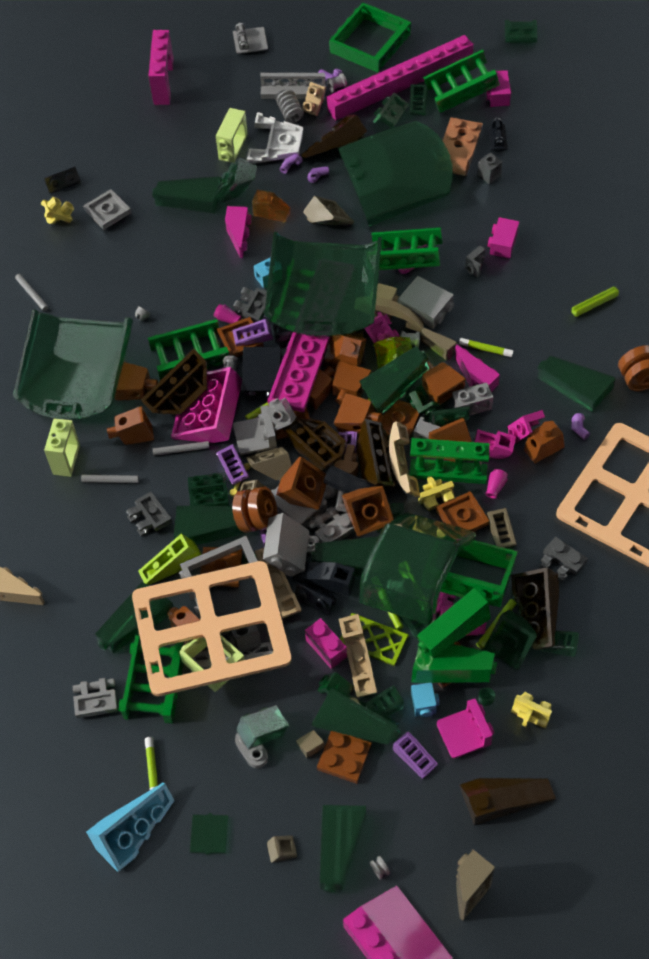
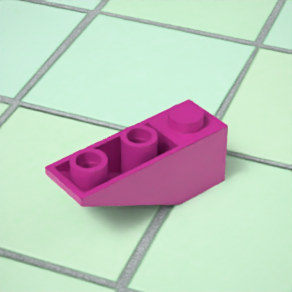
M227 206L225 217L226 229L239 257L243 258L244 251H247L246 238H249L248 225H251V214H248V207Z
M458 345L455 346V359L469 387L487 383L492 392L499 385L500 374L495 369L484 364L481 359L475 358L468 350Z

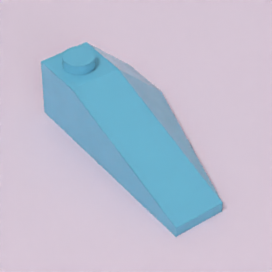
M161 783L103 818L90 828L87 834L95 849L116 871H120L138 855V849L145 840L149 839L151 830L157 822L162 820L173 804L174 799L166 784Z

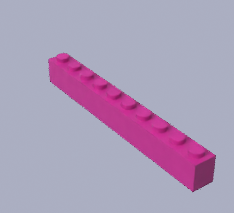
M463 35L327 96V111L336 121L423 82V77L472 55L474 44Z

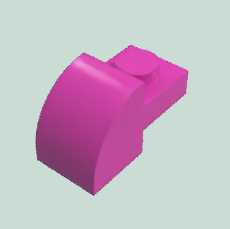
M478 429L474 442L490 443L489 458L504 459L512 454L516 436L500 431L492 434Z

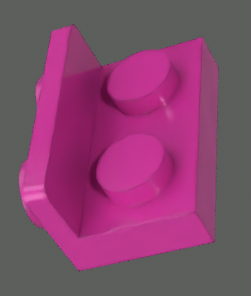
M378 312L377 317L363 326L380 354L384 356L401 345L398 341L401 337L396 329L392 330L390 328L391 321L387 314L382 315L381 312Z
M543 410L522 416L507 426L508 434L516 436L515 443L533 433L531 427L539 425V421L545 418Z

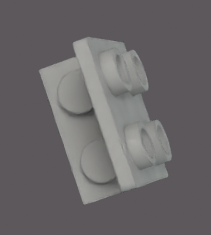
M268 405L261 406L259 418L233 423L240 455L277 448L272 420L266 411Z

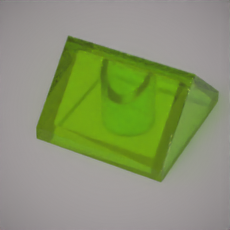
M391 337L374 343L380 379L396 377L401 374H416L410 337Z

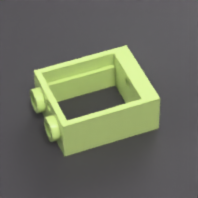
M229 108L216 134L219 160L235 162L248 136L245 111Z
M53 419L44 451L53 475L71 477L80 443L72 420Z
M220 634L224 653L229 657L226 662L231 664L244 661V655ZM204 637L193 639L190 643H186L179 651L182 662L193 672L204 670L193 660L198 653L207 647ZM227 681L210 684L208 686L214 692H216Z

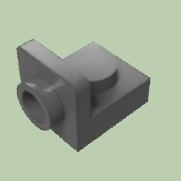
M478 246L466 257L465 269L476 277H479L481 273V264L485 260V248Z

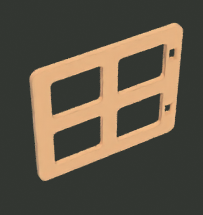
M616 423L558 507L556 516L559 520L649 567V550L621 535L639 505L649 508V463L635 483H630L603 469L604 464L621 440L649 453V436L623 423ZM594 481L626 497L607 526H603L575 511L576 506ZM581 519L587 522V527L577 523V520ZM632 547L643 552L642 555L639 556L632 552Z
M257 561L139 588L132 593L151 693L155 696L168 695L282 668L291 663L292 658L269 570L265 562ZM249 578L255 579L261 601L259 608L220 617L215 615L209 591L211 587ZM188 592L196 594L201 616L200 621L160 631L154 629L149 605L151 601ZM147 610L149 617L142 619L140 611ZM265 623L268 628L273 653L231 664L227 663L220 634ZM204 637L211 659V668L165 678L159 648ZM158 664L160 672L153 674L151 665Z

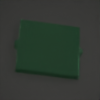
M212 813L208 815L193 814L190 853H206V855H210V853L226 854L228 815H212Z

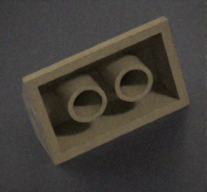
M472 850L469 855L465 853L458 862L460 866L457 869L456 889L459 916L463 921L491 888L495 867L475 850Z

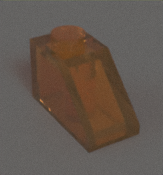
M257 189L252 200L253 216L286 222L291 207L273 192Z

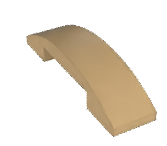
M375 297L358 298L355 301L354 310L372 316L375 309L405 320L406 328L421 332V329L424 328L423 321L419 316L397 302Z
M394 422L389 441L391 466L400 486L408 494L419 497L420 492L417 478L409 475L404 446L410 444L407 426Z
M264 548L256 550L257 560L267 564L282 618L301 612L302 609L284 572L263 560Z
M359 614L340 618L339 623L345 646L347 647L356 696L360 698L376 694L377 688Z

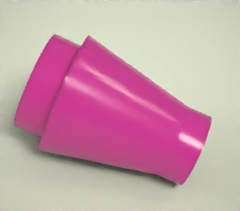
M219 304L214 312V317L218 321L230 324L240 321L242 316L235 313L225 304Z
M494 469L493 472H490L486 496L492 499L497 498V495L508 481V474L505 471Z

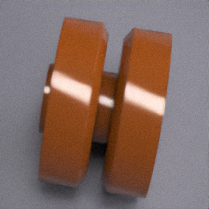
M643 345L628 351L618 362V367L623 377H625L624 379L629 389L632 391L649 389V345Z
M266 486L252 490L237 491L234 495L232 507L234 520L238 528L244 533L258 531V529L260 531L267 530L268 518L278 515L275 497Z

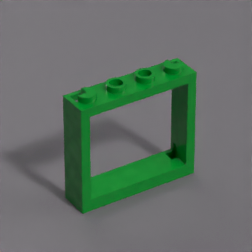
M362 3L347 18L346 22L339 27L335 35L331 36L329 40L330 53L379 73L411 35V22ZM364 19L395 31L375 57L343 44Z
M440 532L425 566L421 587L462 598L475 588L488 602V605L500 608L515 566L518 551ZM444 552L505 568L506 571L501 585H496L436 569V565L441 553Z

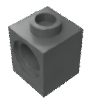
M489 153L478 161L477 176L488 184H491L501 176L502 161L493 154Z
M256 625L229 631V643L241 653L261 646L260 634Z

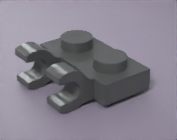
M243 287L240 292L242 294L241 300L249 301L247 305L236 300L233 305L235 307L234 312L242 315L244 319L250 317L252 322L260 321L273 299V293L260 288L252 291Z
M152 492L135 500L136 506L126 511L128 514L127 518L131 523L138 520L142 514L146 518L136 524L137 532L140 536L146 535L151 528L156 532L172 523L171 517Z
M555 537L544 549L543 554L545 555L541 559L540 567L549 568L555 561L561 565L557 572L559 580L563 582L570 572L576 575L587 563L588 558Z

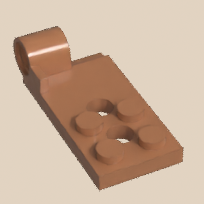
M451 117L434 170L467 176L483 123Z

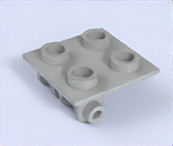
M237 24L236 31H233L237 54L268 50L264 27L245 29L244 24Z

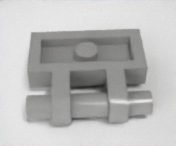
M336 506L329 507L325 513L320 516L316 515L312 518V521L307 523L310 530L315 527L319 529L315 531V536L319 538V541L327 549L355 532L348 514L344 513L339 516L338 513L341 511L335 510ZM331 519L332 521L327 525L324 523L326 520Z
M100 678L99 681L90 683L83 681L78 685H73L74 694L81 693L79 696H73L76 719L118 711L115 689L107 690V688L115 686L114 678ZM100 689V692L89 694V691Z

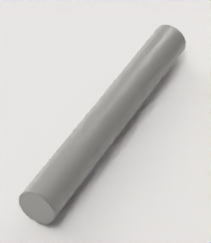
M17 274L15 279L44 312L49 309L48 305L21 274Z
M209 441L153 448V456L209 449Z
M82 475L81 482L139 483V476Z

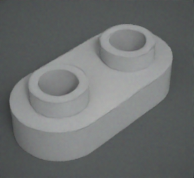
M240 730L235 737L237 748L251 767L262 768L268 761L266 749L252 730ZM247 736L249 740L243 741L242 738ZM255 753L261 754L258 758L253 757Z

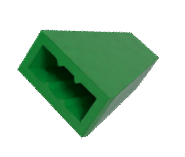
M473 588L417 635L420 650L424 654L429 653L433 658L491 619L488 602Z
M453 644L432 658L429 653L424 654L418 647L411 682H489L490 675H495L497 662H493L495 653Z

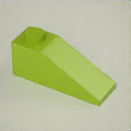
M181 533L139 569L138 572L144 584L148 586L182 571L181 563L202 554L196 543Z

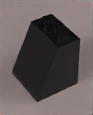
M243 347L242 391L248 397H257L258 394H265L266 397H269L283 360L280 347Z

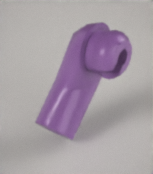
M321 69L318 73H325L327 81L328 78L338 77L342 71L335 69L334 73H328Z
M293 154L286 158L280 167V171L287 173L293 163L299 165L302 162V157L299 154Z
M328 166L313 168L307 176L308 181L314 183L320 176L329 175Z
M576 413L572 417L571 428L585 440L590 435V432L583 427L585 416L582 413Z

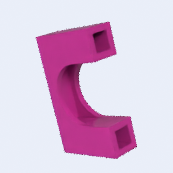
M153 30L149 82L154 105H170L171 92L168 70H173L174 59L169 30Z

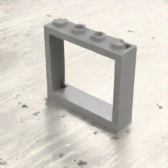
M247 536L181 563L182 571L179 572L181 579L192 577L189 571L240 549L243 550L248 563L257 562ZM188 592L190 600L195 599L197 603L196 594ZM197 603V606H195L194 609L196 611L198 618H200L201 616ZM226 631L221 633V635L224 636L230 632Z

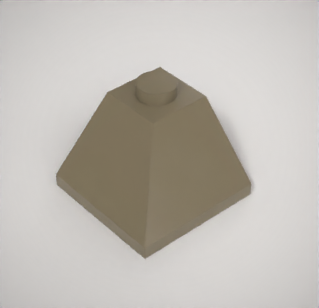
M314 196L303 211L307 216V220L314 225H353L354 223L350 216L335 201Z
M282 446L246 457V461L253 469L281 481V478L292 466L289 454Z

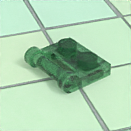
M505 20V42H537V20Z

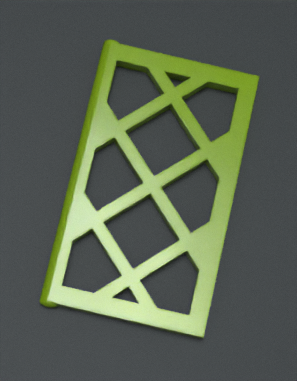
M359 616L360 621L365 623L362 629H367L371 637L365 640L366 644L373 642L376 651L373 652L368 650L369 656L395 666L409 634ZM375 626L383 629L385 633L374 636L371 627ZM396 634L401 636L402 639L394 644L390 635ZM341 636L340 640H341V641L344 643V645H345L343 636ZM387 636L390 646L380 649L376 640ZM391 649L395 654L393 659L382 655L383 652Z

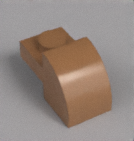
M347 444L344 460H338L334 466L357 477L359 465L357 462L358 453H355V445Z

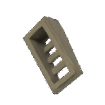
M426 328L421 329L420 341L442 358L449 360L455 354L456 341Z
M507 508L487 512L486 516L490 521L489 528L496 546L503 548L517 546ZM502 518V521L495 522L494 519ZM505 525L504 528H496V526ZM505 531H507V533H508V534L501 535V536H499V534H498V533H500V532H505ZM506 538L510 539L509 542L501 543L500 541Z

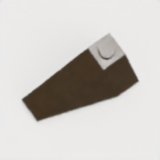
M347 115L331 128L333 131L325 133L321 137V142L313 143L301 156L307 158L354 141L358 142L365 137L364 134L367 132V129L357 115Z
M546 567L511 575L512 595L519 606V613L526 624V631L533 649L539 650L554 647L560 593L558 573Z
M478 778L459 784L474 825L556 800L547 778Z

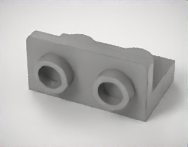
M487 383L452 392V397L455 401L454 413L457 419L492 409L493 395Z

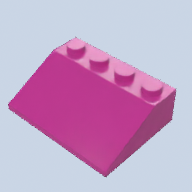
M231 367L207 372L208 389L183 414L176 415L171 438L196 442L209 441V443L228 441L243 379Z
M398 886L365 903L343 919V927L367 959H453Z

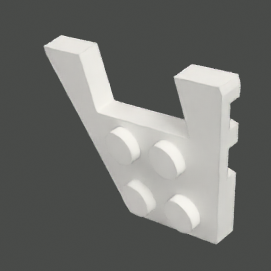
M257 112L255 128L271 130L267 149L249 148L247 164L285 159L293 154L300 153L304 132L303 127L286 121L282 123L276 121L274 117L270 116L267 118L262 113Z

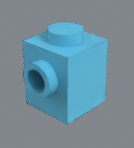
M272 257L254 265L255 278L263 288L282 279V267Z
M432 683L411 685L415 717L421 716L426 718L436 714V706H439L440 703L438 693L433 691Z

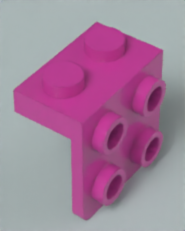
M475 698L467 701L466 710L437 721V728L450 756L454 759L487 747L492 743L493 727L490 722H486L484 708L481 704L478 705Z

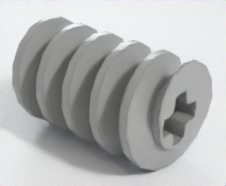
M282 90L276 93L275 100L285 121L296 124L303 117L304 111L295 92L292 90Z

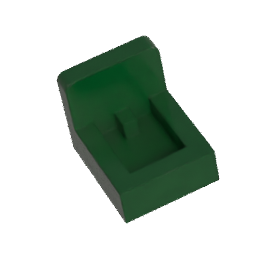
M415 390L409 394L412 399L410 403L419 414L430 416L440 407V404L435 401L427 403L422 392Z
M337 672L325 674L319 682L320 687L317 691L320 693L326 692L337 702L344 704L354 686Z

